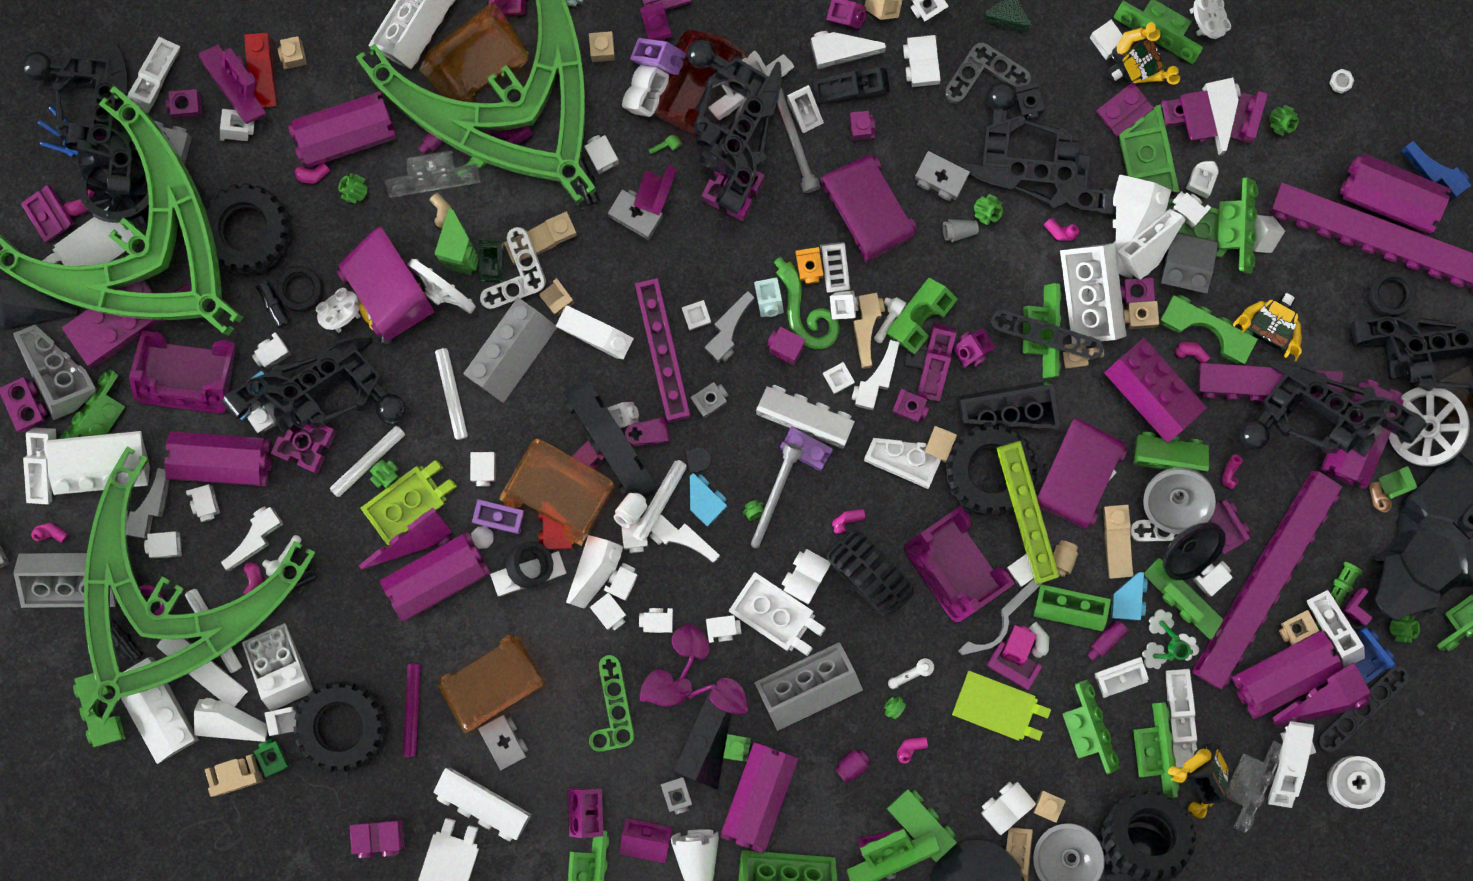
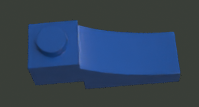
M1414 141L1401 150L1421 177L1451 189V192L1448 194L1450 200H1453L1471 186L1469 183L1470 179L1463 170H1459L1457 167L1453 170L1437 163L1426 155Z

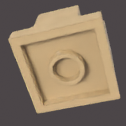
M254 754L246 756L251 773H249L244 758L239 760L233 759L215 765L214 768L205 769L210 786L208 788L210 797L220 796L264 782Z

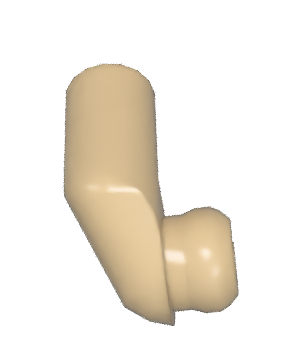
M437 192L430 198V202L438 209L437 218L434 219V223L437 227L443 228L448 208H452Z

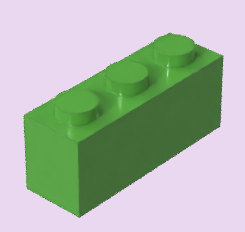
M1040 585L1033 617L1104 631L1111 599Z
M906 789L886 809L914 839L934 832L941 852L931 858L937 862L957 843L953 839L956 834L947 825L943 828L937 820L940 817L931 807L926 810L921 804L924 799L915 790L910 792Z

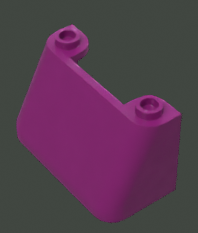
M870 154L820 178L821 187L825 193H830V200L834 202L855 239L856 245H860L859 248L862 252L860 254L866 264L915 237L914 230L917 229L912 217H906L880 172L882 166L876 156L871 157Z
M381 226L373 230L338 264L340 269L336 272L343 283L349 282L374 322L370 326L377 337L382 335L386 342L434 313L422 289Z
M142 330L129 375L134 399L149 405L209 413L225 412L226 408L222 404V400L230 390L236 351L235 343L219 340L213 343L212 350L167 344L166 338L158 331Z
M1074 417L1037 497L1040 509L1087 530L1089 525L1094 526L1099 515L1095 510L1117 462H1123L1128 449L1124 448L1126 443Z
M961 506L918 534L904 546L905 553L945 612L955 622H961L1015 584L1011 574L1006 569L1000 567L992 569L969 536L967 530L971 527V518Z

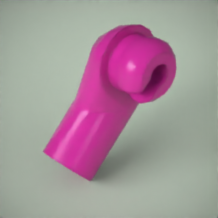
M321 163L314 170L299 166L295 169L294 175L301 183L315 184L331 170L324 163Z
M88 189L89 198L94 197L95 192ZM81 199L72 202L68 201L64 204L66 212L70 216H78L87 212Z
M1053 217L1044 224L1055 239L1059 241H1072L1079 234V228L1076 225L1060 226Z
M857 509L842 513L833 520L834 532L836 534L844 533L847 531L845 524L865 520V512L863 509Z
M51 522L36 526L31 533V537L35 541L53 537L60 543H64L69 535Z
M927 737L904 740L897 750L899 761L903 764L909 763L915 750L928 748Z

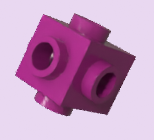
M984 328L972 334L968 331L958 338L960 342L953 347V350L964 367H967L972 363L977 366L987 360L985 355L996 347Z

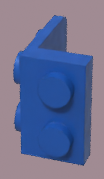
M1366 628L1355 630V633L1364 645L1365 658L1356 662L1355 665L1367 684L1385 669L1394 668L1396 666L1393 662L1395 657L1387 648L1383 649L1378 643L1380 639L1372 629L1369 631Z

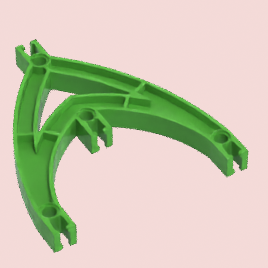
M536 0L538 43L534 64L525 87H522L507 65L501 68V76L505 77L507 75L512 85L508 86L505 90H502L496 83L497 76L495 73L487 78L489 84L502 102L458 101L425 90L398 73L390 65L376 44L370 46V54L372 56L377 54L381 63L374 68H370L366 63L364 52L356 56L358 62L376 87L399 110L420 127L455 149L483 162L512 172L560 181L577 205L584 200L580 194H576L571 186L578 180H582L588 187L586 191L590 195L596 192L595 186L580 167L585 127V87L577 35L566 0ZM382 71L390 73L389 78L385 81L378 80V74ZM559 73L561 117L556 153L519 146L481 132L511 130L534 125L549 99L557 74ZM513 92L521 95L520 100L517 102L509 101L508 97ZM566 168H573L576 171L573 177L566 178L563 176V171Z
M113 86L110 92L114 94L116 99L121 98L124 104L118 111H115L112 108L113 105L108 102L109 100L103 98L99 105L121 122L132 138L140 155L149 194V218L146 234L132 222L123 218L119 223L124 226L125 230L129 229L133 233L128 243L121 239L122 236L115 229L108 236L130 255L111 262L83 266L53 264L28 257L0 235V244L3 246V250L0 251V269L40 292L85 309L136 319L178 320L204 317L222 333L229 336L234 328L223 325L219 321V317L224 311L232 315L230 317L232 322L237 321L240 323L244 317L222 299L216 246L197 188L182 159L159 126L138 104ZM135 110L136 115L134 119L128 121V114ZM179 219L188 254L192 291L180 293H136L114 290L139 283L168 269L176 242ZM144 241L145 249L138 253L137 246L140 242ZM14 255V263L8 266V258ZM215 301V309L212 312H208V303Z
M128 446L112 470L100 498L90 534L84 575L86 637L97 688L82 713L92 717L94 713L90 712L97 700L100 699L108 704L103 717L97 716L96 721L103 725L106 724L120 698L141 693L183 677L208 664L242 641L285 600L297 585L315 555L314 551L307 549L305 553L309 555L301 566L291 562L290 560L295 549L302 547L300 543L294 541L278 569L263 583L244 596L210 610L191 614L170 615L184 589L175 585L174 588L177 591L170 601L166 602L164 599L159 598L164 584H169L170 581L161 577L150 598L146 601L136 582L129 559L126 531L128 506L133 487L149 459L141 455L139 457L141 461L134 471L125 468L124 465L129 455L135 452V450ZM122 472L129 475V482L125 485H120L116 481L118 474ZM288 566L294 567L297 571L293 579H286L283 576V570ZM110 587L125 616L141 637L153 639L202 638L163 659L121 672L112 634ZM156 602H161L165 610L161 615L156 616L151 611L152 605ZM108 685L115 689V696L112 699H106L102 694L103 689Z

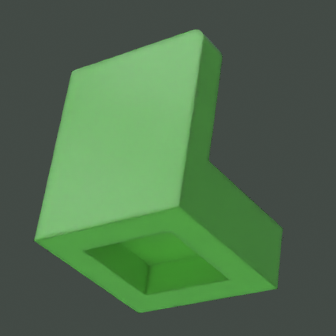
M1409 466L1378 479L1383 493L1389 499L1418 488Z

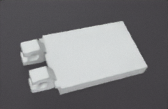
M93 217L55 244V248L52 249L55 253L50 254L42 261L53 264L63 263V265L71 266L111 262L119 259L127 251L108 235L115 229L122 236L121 239L128 243L133 233L129 229L125 230L124 226L120 223H109Z
M754 572L729 609L731 614L786 651H792L796 648L806 656L813 649L800 640L806 629L809 628L820 637L826 630L825 627L813 620L815 618V615H813L814 611L756 572Z
M445 818L441 833L436 832V834H433L418 881H469L479 851L477 844H474L478 827L469 825L464 840L451 836L456 820Z

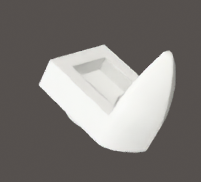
M1203 161L1193 168L1186 189L1207 199L1211 194L1219 173L1217 164L1214 161Z

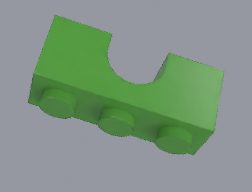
M928 278L886 333L894 341L899 342L901 347L916 354L929 337L922 329L924 321L935 314L944 317L958 299L946 286Z
M94 673L75 678L76 684L73 685L75 696L80 698L82 704L80 715L82 720L87 722L89 730H86V736L89 744H93V747H101L126 739L120 716L108 718L105 725L96 721L97 716L102 718L98 711L100 699L97 700L90 712L94 713L92 717L82 713L97 688ZM110 685L103 689V696L113 694Z

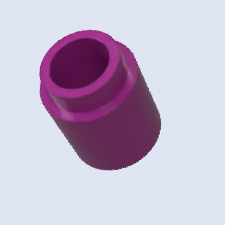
M854 749L838 762L835 770L846 783L850 780L854 781L870 767L868 764L870 758L862 749L859 752Z

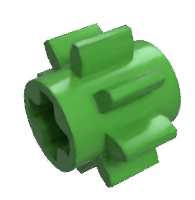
M1284 105L1283 108L1277 107L1271 112L1269 122L1270 127L1274 128L1275 133L1283 136L1285 132L1290 134V132L1297 128L1299 120L1298 114L1293 112L1294 108Z
M352 173L350 176H344L338 186L339 192L343 193L341 199L354 204L356 200H363L368 190L367 185L363 184L365 178Z
M988 194L987 198L981 196L974 205L976 213L974 216L986 225L990 221L996 222L1003 213L1002 202L998 201V198L991 194Z
M382 459L370 470L373 474L370 480L378 488L381 485L388 488L399 478L395 473L399 469L391 460L386 463Z
M1408 615L1397 621H1391L1390 633L1396 636L1395 641L1411 643L1412 638L1418 637L1420 624L1418 621H1414V615Z

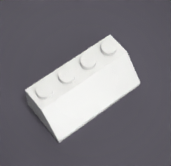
M396 0L368 46L376 44L384 56L399 65L412 69L418 62L425 46L431 41L436 28L442 23L447 10L455 0Z
M1115 243L1061 250L1070 331L1087 335L1100 341L1117 340L1126 337ZM1071 336L1072 344H1076L1075 337Z
M773 385L772 388L766 387L757 407L756 415L788 428L792 426L808 436L844 449L855 422L850 420L851 415L841 411L835 414L829 411L830 407L822 403L810 404L807 402L808 398L799 394H794V397L785 394L786 390L776 385Z
M141 431L47 440L48 475L53 494L104 490L112 470L127 446L135 450V452L129 455L124 467L134 471L141 461L139 457L141 455L147 457ZM149 461L134 487L148 485ZM125 472L118 474L116 478L117 483L120 485L127 484L129 482V475Z
M148 657L126 671L155 662V659ZM168 683L121 698L157 764L199 741L198 737L194 735V730Z
M451 767L445 768L434 790V793L438 795V801L447 806L450 803L459 807L457 810L459 813L468 818L471 815L479 819L478 824L489 830L491 827H494L500 831L499 836L510 842L512 838L518 840L532 816L529 812Z

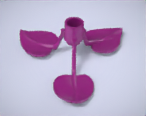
M684 624L679 627L672 636L673 648L680 655L689 656L688 663L681 677L676 682H673L671 674L667 671L655 670L651 672L642 685L640 701L670 707L682 704L687 697L692 699L695 695L712 690L709 698L716 707L733 714H746L748 707L745 692L741 685L732 679L721 678L716 683V686L711 684L692 692V684L685 677L693 663L694 657L700 660L705 659L709 654L710 646L705 634L697 627L690 624Z

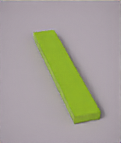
M1021 441L998 447L996 449L1035 584L1058 578V570Z

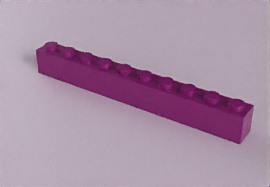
M1281 183L1278 186L1269 213L1274 214L1273 217L1284 222L1288 219L1296 222L1295 225L1301 229H1315L1323 237L1331 238L1333 236L1339 238V242L1342 244L1361 246L1362 251L1375 254L1377 252L1384 255V259L1388 261H1401L1406 263V267L1412 270L1419 271L1423 269L1428 271V275L1437 279L1444 277L1450 279V283L1459 287L1466 285L1473 288V253L1285 183Z
M1319 471L1310 472L1191 673L1219 689H1222L1223 686L1225 687L1230 682L1233 669L1244 658L1243 652L1247 646L1254 642L1256 638L1255 632L1258 627L1267 620L1268 610L1271 605H1275L1279 600V592L1283 585H1286L1291 580V572L1295 565H1298L1304 558L1303 552L1305 548L1314 541L1316 537L1315 532L1319 525L1326 521L1328 517L1327 512L1331 505L1338 501L1340 497L1339 491L1342 488L1341 485Z

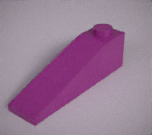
M431 508L407 526L409 529L407 533L402 532L393 537L387 548L383 546L362 562L359 567L361 570H367L435 548L438 545L441 547L452 540L450 536L454 533L439 512Z
M1353 663L1328 678L1327 681L1329 683L1324 688H1314L1311 690L1304 702L1298 700L1273 717V722L1276 727L1289 725L1290 721L1303 722L1351 711L1354 708L1359 710L1369 703L1368 700L1371 699V693L1357 666Z

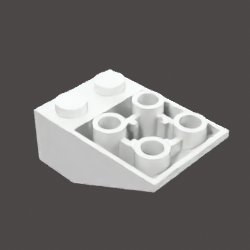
M285 623L242 642L261 700L270 711L307 696L313 690L307 671Z

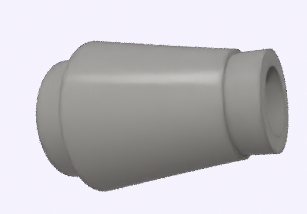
M949 219L947 222H943V235L946 241L954 242L976 235L979 232L976 220Z

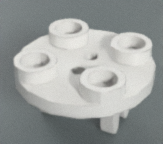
M1195 0L1194 7L1189 9L1190 13L1194 14L1200 30L1196 31L1197 36L1207 35L1210 38L1217 39L1224 36L1231 29V23L1227 19L1223 0Z
M346 288L338 289L334 295L317 305L318 323L325 329H335L338 333L341 332L342 326L348 324L354 317L357 319L361 317L358 313L360 307L358 296Z

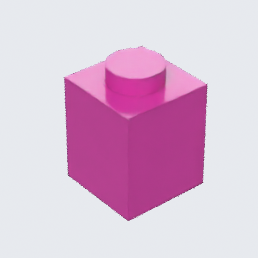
M1014 625L1009 632L1000 657L1022 666L1028 658L1036 634L1032 633L1025 626Z

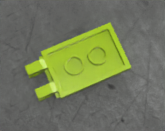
M438 460L433 461L425 468L423 466L420 468L415 466L361 507L363 513L388 546L393 537L402 532L407 533L409 531L407 526L431 508L438 510L445 505L447 500L445 496L457 488L452 479L447 480L439 487L432 480L431 477L443 469Z
M968 671L952 715L1018 741L1019 739L1023 740L1024 736L1040 741L1043 732L1029 727V722L1032 714L1047 719L1051 709L1038 705V699H1035L1034 695Z

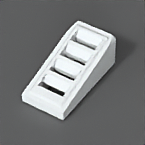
M837 242L820 245L827 293L850 290L845 243ZM840 250L838 255H827L828 251ZM841 260V264L829 265L828 261ZM842 269L843 273L830 275L829 271ZM844 279V283L831 284L830 280Z

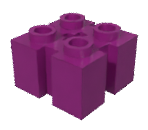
M714 171L717 179L716 181L709 180L702 194V202L720 209L721 205L715 203L728 180V176ZM756 171L754 182L738 213L734 214L727 210V214L743 222L745 221L752 207L750 196L757 197L765 182L764 174ZM737 175L738 181L745 184L744 178Z
M294 424L286 432L284 438L278 436L271 454L290 463H293L294 458L298 459L297 465L318 475L325 460V457L320 454L324 447L330 449L337 431L327 426L311 428L307 424L303 428H299ZM305 437H308V446L302 448V445L299 443L300 440H305Z
M403 820L350 825L351 854H358V858L376 856L375 852H382V856L399 854V850L405 849Z

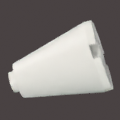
M698 829L689 830L686 836L681 837L680 832L671 837V843L684 881H713L719 841L718 832L713 834V830Z

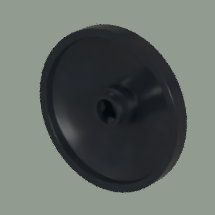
M970 840L955 845L940 858L932 873L931 881H1024V876L1018 862L1006 849L989 841Z

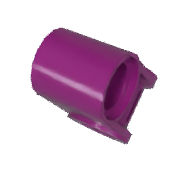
M667 418L633 423L626 428L624 433L632 447L670 442ZM633 429L637 433H641L637 441H634L633 437H629Z

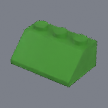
M1142 432V435L1135 437L1132 465L1164 470L1187 468L1203 475L1209 470V445H1203V441L1198 439H1189V442L1179 441L1180 437L1178 436L1167 443L1163 438H1157L1156 433Z

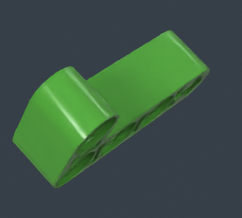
M607 655L600 660L599 671L610 728L597 730L591 734L589 744L595 751H607L626 747L635 738L621 663L617 657ZM611 659L612 663H616V667L613 668L614 676L619 674V679L605 680L606 676L610 677L609 670L604 669L607 660ZM611 683H618L621 686L619 695L611 696L609 694L608 687ZM616 706H622L626 711L625 717L621 720L613 717V709ZM622 729L630 733V739L626 743H621L617 739V734ZM598 734H603L607 739L606 745L602 748L594 744V738Z

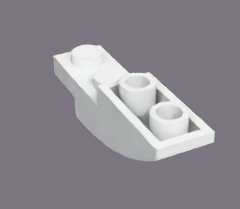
M1290 721L1279 754V765L1268 796V804L1292 808L1295 797L1299 796L1310 755L1314 725Z

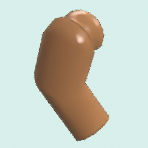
M1380 481L1369 483L1373 506L1381 512H1388L1392 507V502L1383 493Z

